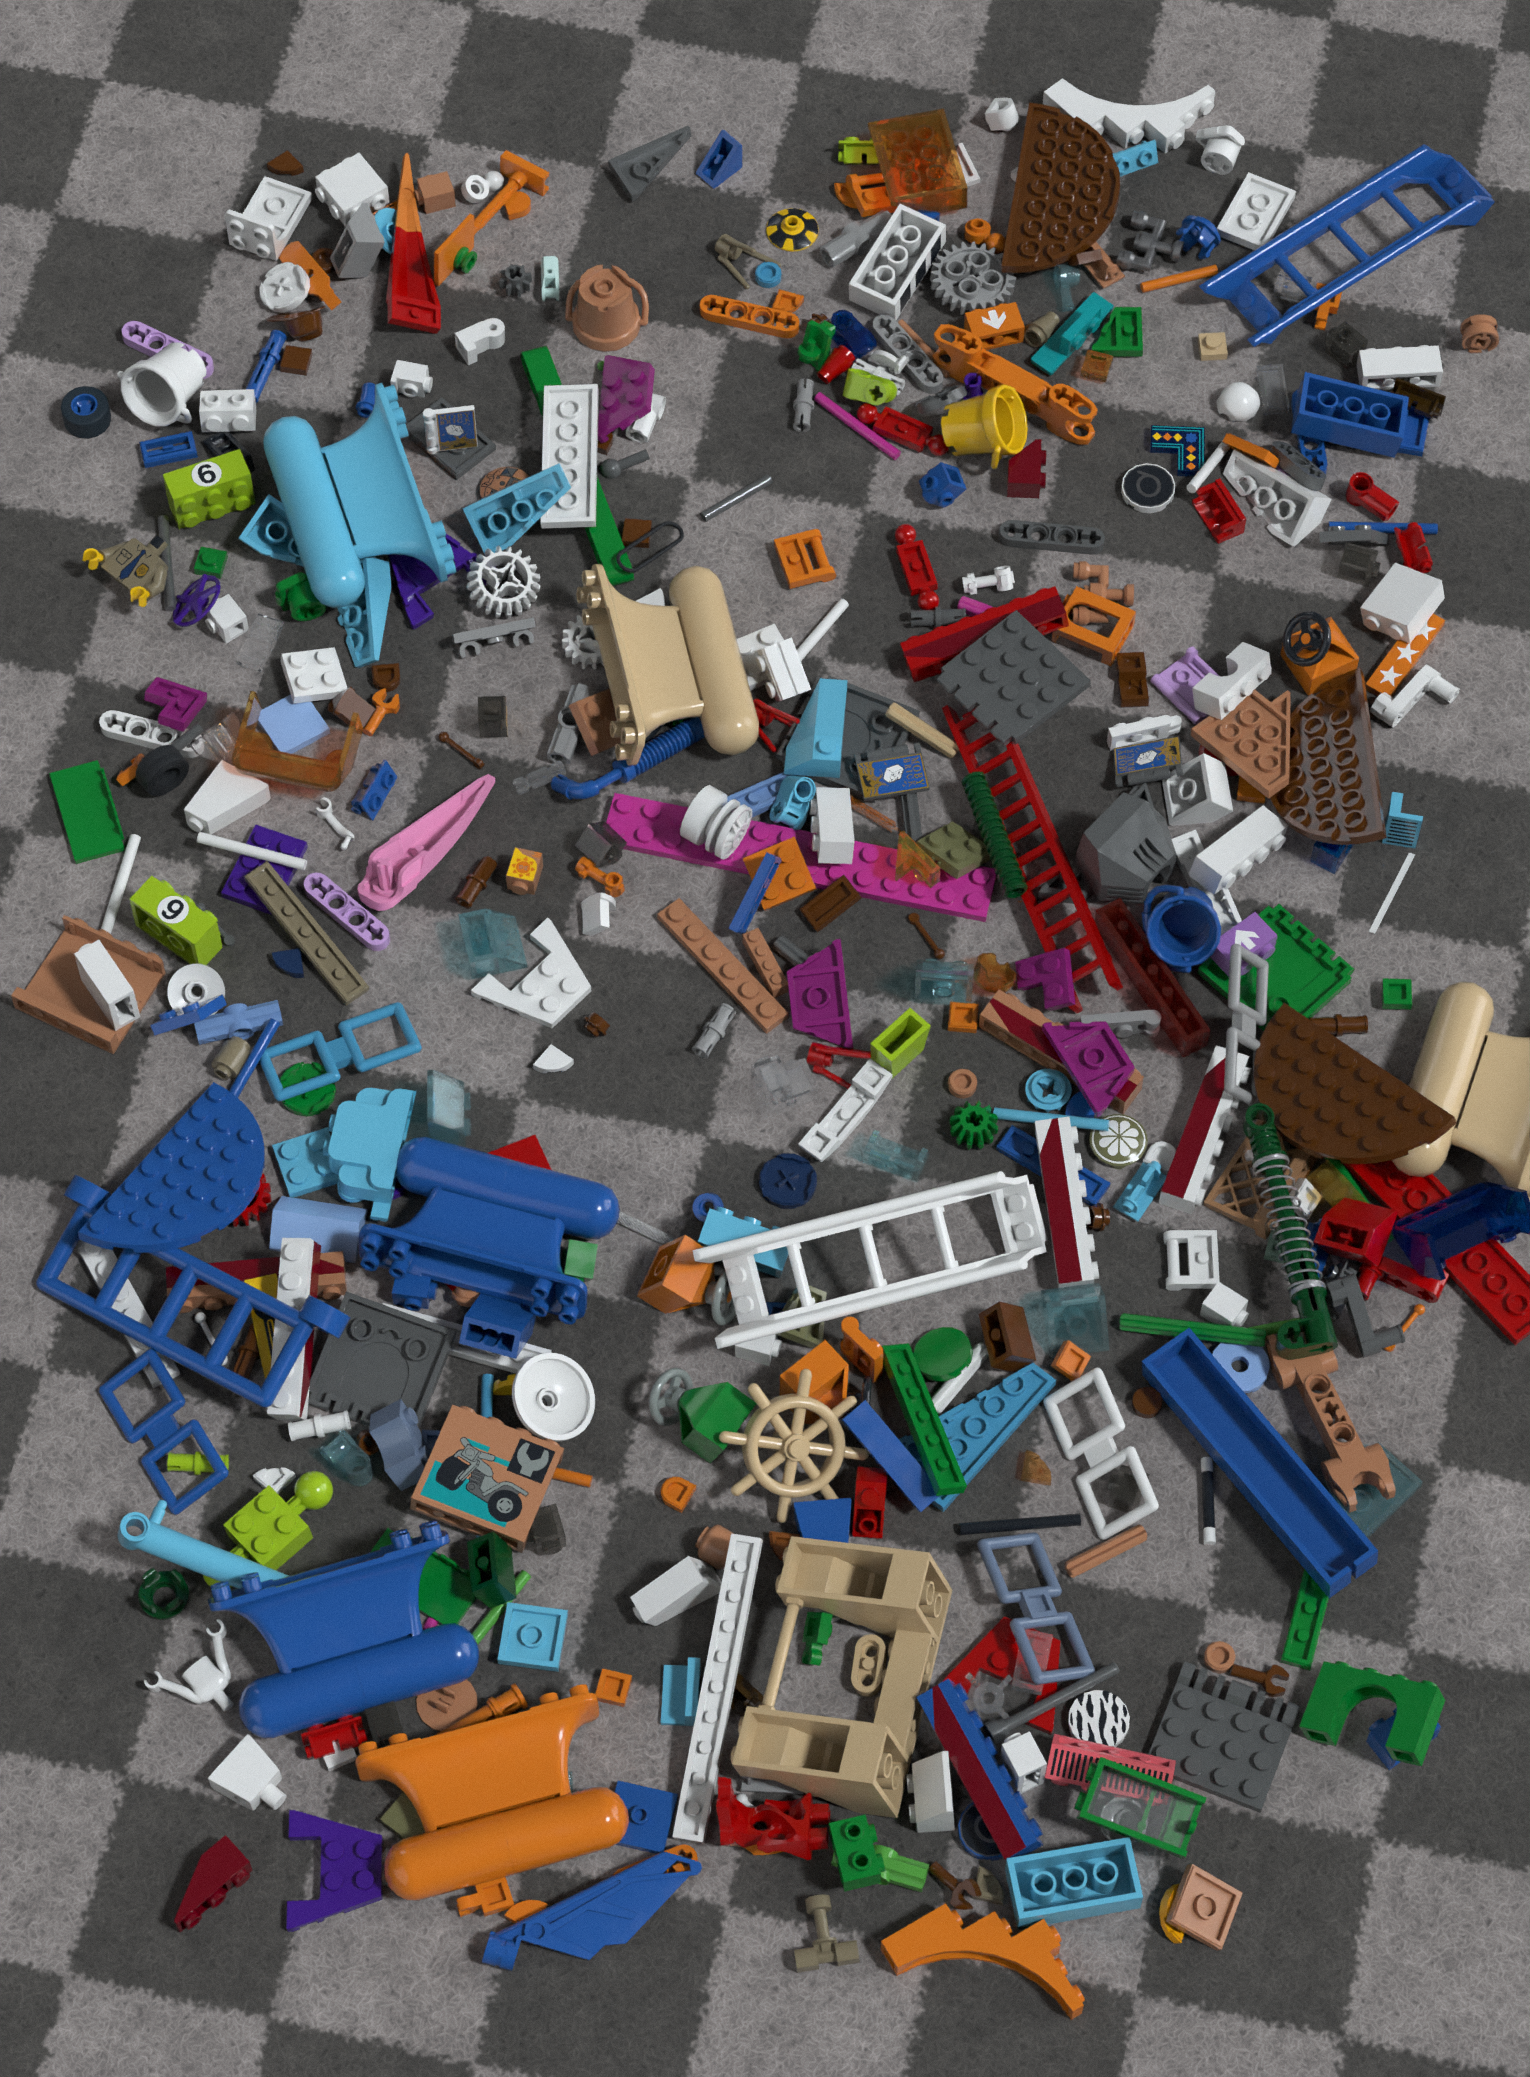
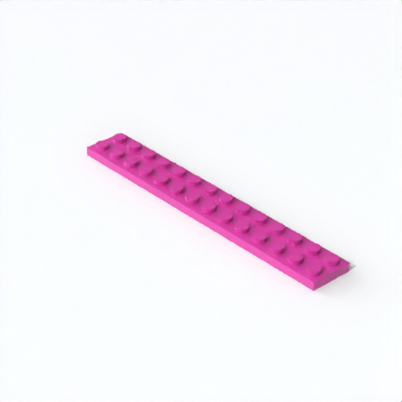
M614 793L601 839V845L749 875L742 858L795 837L813 882L818 889L825 890L838 878L845 875L862 898L986 922L997 876L993 868L979 866L956 879L940 867L937 869L933 868L930 860L921 854L914 855L913 852L854 841L852 864L818 863L817 852L812 851L813 834L816 835V833L794 830L793 828L751 820L747 832L736 850L728 858L722 860L715 855V852L710 853L705 849V842L698 846L680 835L681 824L689 807Z

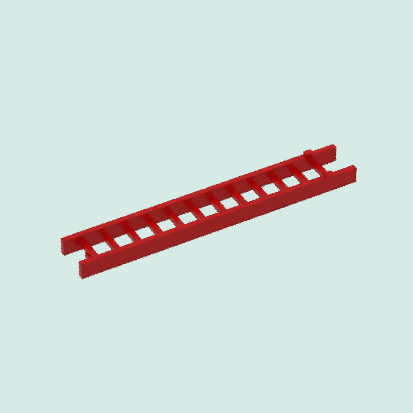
M948 705L942 708L969 773L983 772L986 774L1010 759L1014 763L1017 773L990 788L991 794L995 797L1017 783L1022 782L1027 796L999 811L1002 824H1004L1003 820L1030 804L1037 818L1008 834V839H1010L1014 850L1013 853L1016 855L1019 868L1022 870V875L1028 886L1027 891L1021 897L1045 953L1057 950L1052 936L1081 920L1087 935L1065 948L1070 950V955L1091 944L1097 959L1072 972L1073 983L1101 967L1109 986L1117 991L1122 989L1123 986L1113 965L1112 957L1107 951L1019 744L1015 745L1011 741L1006 745L1007 750L979 766L974 752L996 740V738L989 732L976 741L969 743L964 730L979 722L972 716L974 710L962 715L964 720L960 721L954 709ZM1041 827L1047 841L1018 858L1013 843ZM1051 850L1057 865L1028 881L1022 866ZM1061 873L1067 888L1038 904L1032 890ZM1071 897L1077 911L1048 927L1042 913ZM1074 989L1075 1005L1068 1006V1008L1078 1014L1083 1011V1008Z

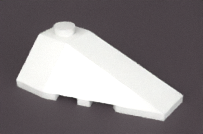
M1236 449L1233 450L1223 472V475L1241 496H1246L1253 504L1252 510L1257 516L1262 515L1269 524L1267 529L1291 546H1296L1321 523L1332 500L1319 491L1305 488L1294 478Z

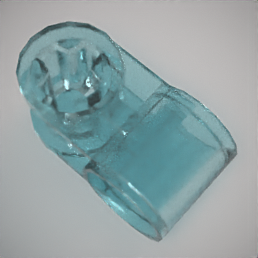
M341 1429L338 1431V1436L326 1447L321 1446L319 1448L322 1457L352 1485L362 1487L369 1484L372 1480L373 1469L369 1456L345 1430ZM356 1466H365V1468L359 1472L352 1471V1469Z

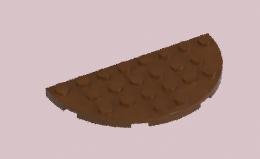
M1029 103L1001 265L1002 273L1038 271L1069 261L1073 255L1084 252L1102 236L1113 220L1120 196V175L1111 148L1091 125L1077 116L1072 118L1060 113V109L1037 103Z
M1359 667L1329 681V687L1322 690L1316 696L1313 694L1309 695L1290 714L1289 784L1270 797L1281 818L1292 829L1319 842L1349 845L1374 842L1387 838L1364 674Z
M1285 1003L1274 1014L1260 1038V1047L1256 1050L1254 1061V1082L1259 1102L1272 1108L1276 1131L1291 1145L1307 1154L1320 1159L1327 1157L1341 1160L1344 1164H1369L1389 1161L1408 1155L1409 1150L1419 1147L1424 1143L1428 1145L1433 1143L1456 1124V1119L1453 1115Z

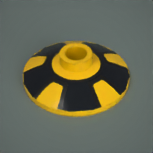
M796 208L778 211L769 219L766 228L768 239L774 246L791 252L801 251L811 246L817 239L819 231L815 218L810 213Z

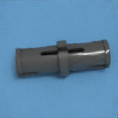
M935 607V610H911V618L922 617V619H911V627H939L956 623L961 618H955V616H966V608L941 609V607Z

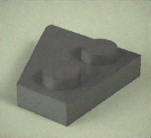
M1355 525V530H1345L1344 526H1330L1329 531L1320 532V543L1326 545H1364V543L1389 545V534L1373 530L1371 525Z

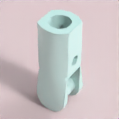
M544 256L541 259L542 301L550 298H556V301H559V261L555 256Z

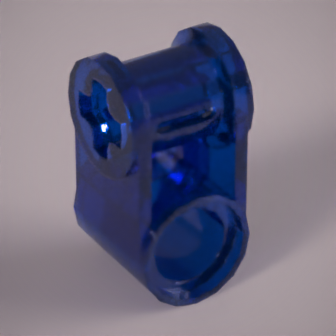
M839 310L832 315L831 324L836 327L832 340L838 346L843 345L848 348L855 356L854 362L877 347L873 334L851 312Z

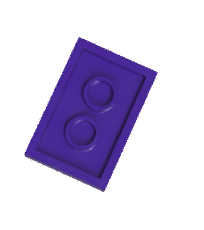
M255 825L246 844L298 858H303L308 848L306 841L259 825ZM240 854L221 892L222 898L272 915L247 884L244 877L266 861ZM269 862L287 886H289L297 869Z

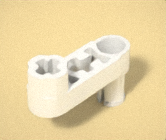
M1426 664L1395 698L1385 692L1381 693L1371 706L1370 713L1394 728L1427 691H1433L1448 703H1452L1459 694L1460 689L1443 679L1441 673Z

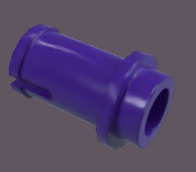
M977 373L967 374L964 378L967 395L963 397L964 400L983 394L980 375L977 377Z

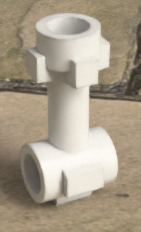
M1000 566L994 568V575L975 578L974 573H969L966 577H962L964 593H970V595L977 594V588L995 585L997 586V591L1013 589V583H1015L1013 571H1011L1010 566Z

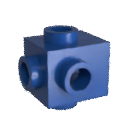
M942 462L931 468L919 480L922 496L925 501L943 508L951 505L959 495L967 490L959 469Z

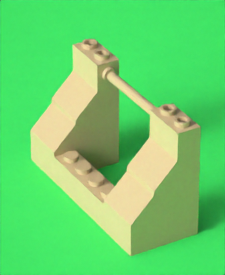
M791 1536L789 1546L783 1552L784 1566L782 1573L778 1575L775 1584L776 1592L787 1606L764 1698L762 1705H759L758 1708L747 1706L744 1717L740 1718L738 1725L739 1738L737 1746L735 1745L731 1751V1763L740 1776L774 1780L806 1794L809 1792L812 1796L820 1797L854 1812L897 1818L923 1714V1708L917 1696L929 1689L952 1588L930 1552ZM803 1607L821 1609L851 1623L865 1626L894 1639L890 1641L888 1647V1666L884 1668L881 1675V1694L874 1703V1723L779 1711L774 1708L798 1612Z

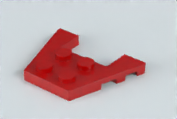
M1005 1616L943 1680L945 1681L949 1678L956 1685L960 1683L968 1695L980 1671L1036 1695L1037 1698L1034 1704L1057 1691V1682L1040 1685L1033 1683L1010 1628L1012 1619ZM1025 1629L1041 1671L1057 1670L1061 1640L1035 1629ZM1055 1707L1026 1722V1725L1051 1735L1054 1727Z

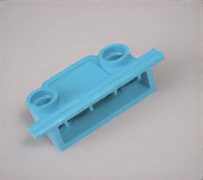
M365 1088L357 1094L356 1101L342 1102L338 1106L336 1115L331 1114L329 1131L332 1132L331 1139H325L323 1156L328 1157L330 1171L339 1175L337 1184L338 1194L343 1200L352 1203L362 1200L374 1201L370 1216L372 1220L387 1222L397 1182L395 1172L398 1154L406 1141L416 1091L399 1088L389 1091Z

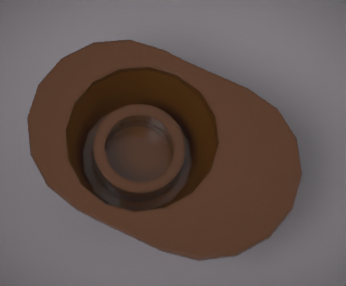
M325 306L313 310L273 315L266 318V321H282L290 336L299 341H308L322 335L320 309L325 308Z

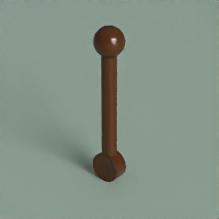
M447 732L439 734L438 738L441 742H447L473 762L474 766L479 770L484 767L481 759L475 758L450 739Z
M911 913L908 916L909 923L915 925L933 949L935 958L943 959L945 956L944 950L938 948L921 925L919 915Z

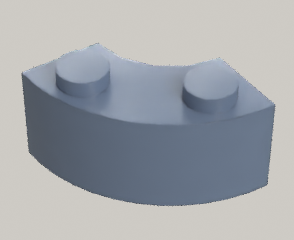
M400 1399L371 1414L369 1432L381 1452L385 1472L397 1487L403 1491L418 1483L431 1450L426 1446L417 1426L418 1417L411 1407L407 1408Z

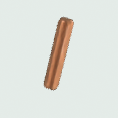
M1136 1525L1065 1562L1066 1572L1071 1578H1074L1143 1543L1148 1537L1146 1530L1142 1525Z

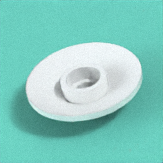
M189 964L177 970L170 979L167 990L168 1000L171 1007L177 1012L182 1010L183 1006L195 1001L200 1003L222 994L225 998V986L220 975L211 967L203 964ZM200 986L202 994L199 996L194 995L192 987Z

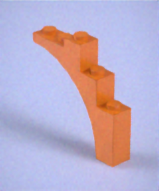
M945 1903L881 1941L880 1950L896 1976L920 1965L941 1960L971 1959L991 1962L1017 1971L1037 1983L1059 2003L1071 2020L1082 2014L1083 2002L1085 2001L1082 1992L1077 1985L1071 1986L1066 1978L1068 1972L1063 1962L1059 1958L1054 1959V1956L1059 1954L1061 1937L1053 1925L1048 1926L1044 1919L1011 1937L1010 1935L1013 1932L1009 1923L1004 1917L1000 1919L994 1911L962 1930L961 1927L964 1924L960 1915L955 1909L950 1911Z

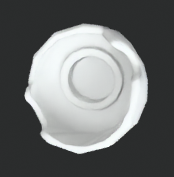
M1234 382L1225 387L1216 401L1219 414L1224 413L1232 422L1247 421L1253 418L1260 407L1258 393L1250 385L1243 382Z

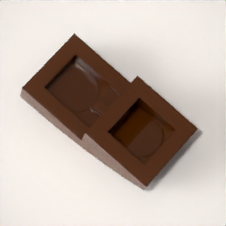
M1144 652L1117 653V675L1121 707L1148 706L1149 695Z

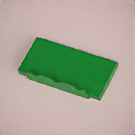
M98 760L49 773L75 863L79 864L125 851L122 842L124 836L104 768H100Z
M387 1528L371 1552L380 1550V1547L391 1545L389 1534L394 1531ZM433 1552L427 1559L420 1578L418 1591L419 1612L433 1618L440 1625L449 1623L459 1624L476 1600L471 1590L469 1570L461 1568L447 1556Z

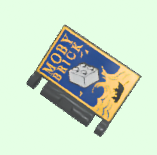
M1179 736L1114 748L1117 788L1123 787L1122 779L1128 778L1129 786L1171 778L1170 770L1175 769L1177 777L1183 776Z
M920 742L913 744L915 753L909 754L907 744L866 751L867 761L861 762L859 752L853 754L864 801L930 790Z

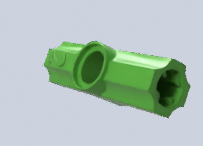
M874 1845L875 1853L882 1854L885 1865V1872H881L880 1885L892 1883L922 1892L929 1864L899 1856L895 1850L889 1847ZM833 1854L831 1865L838 1867L835 1855Z

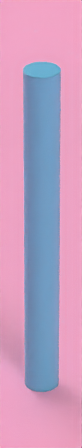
M994 1108L993 1114H996L999 1120L1035 1123L1038 1120L1070 1117L1071 1126L1100 1131L1109 1130V1120L1005 1108Z

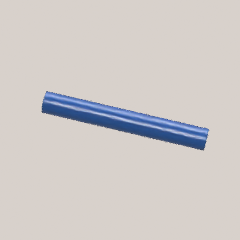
M272 1018L268 1021L229 1090L237 1098L240 1096L280 1025L278 1021Z

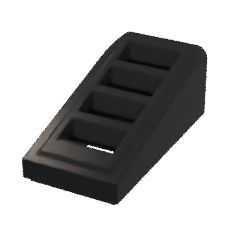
M218 432L203 440L204 445L213 457L240 449L250 473L254 472L255 467L251 454L230 432ZM226 440L228 441V443H226V444H224V445H222V446H220V447H218V448L216 447V446L219 445L220 443H222V442H224V441H226Z

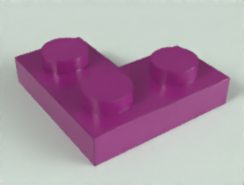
M156 677L145 691V701L164 706L158 716V724L184 732L207 702V693Z
M1061 948L1015 961L1018 989L1025 991L1043 986L1045 1009L1054 1011L1075 1005L1070 950Z

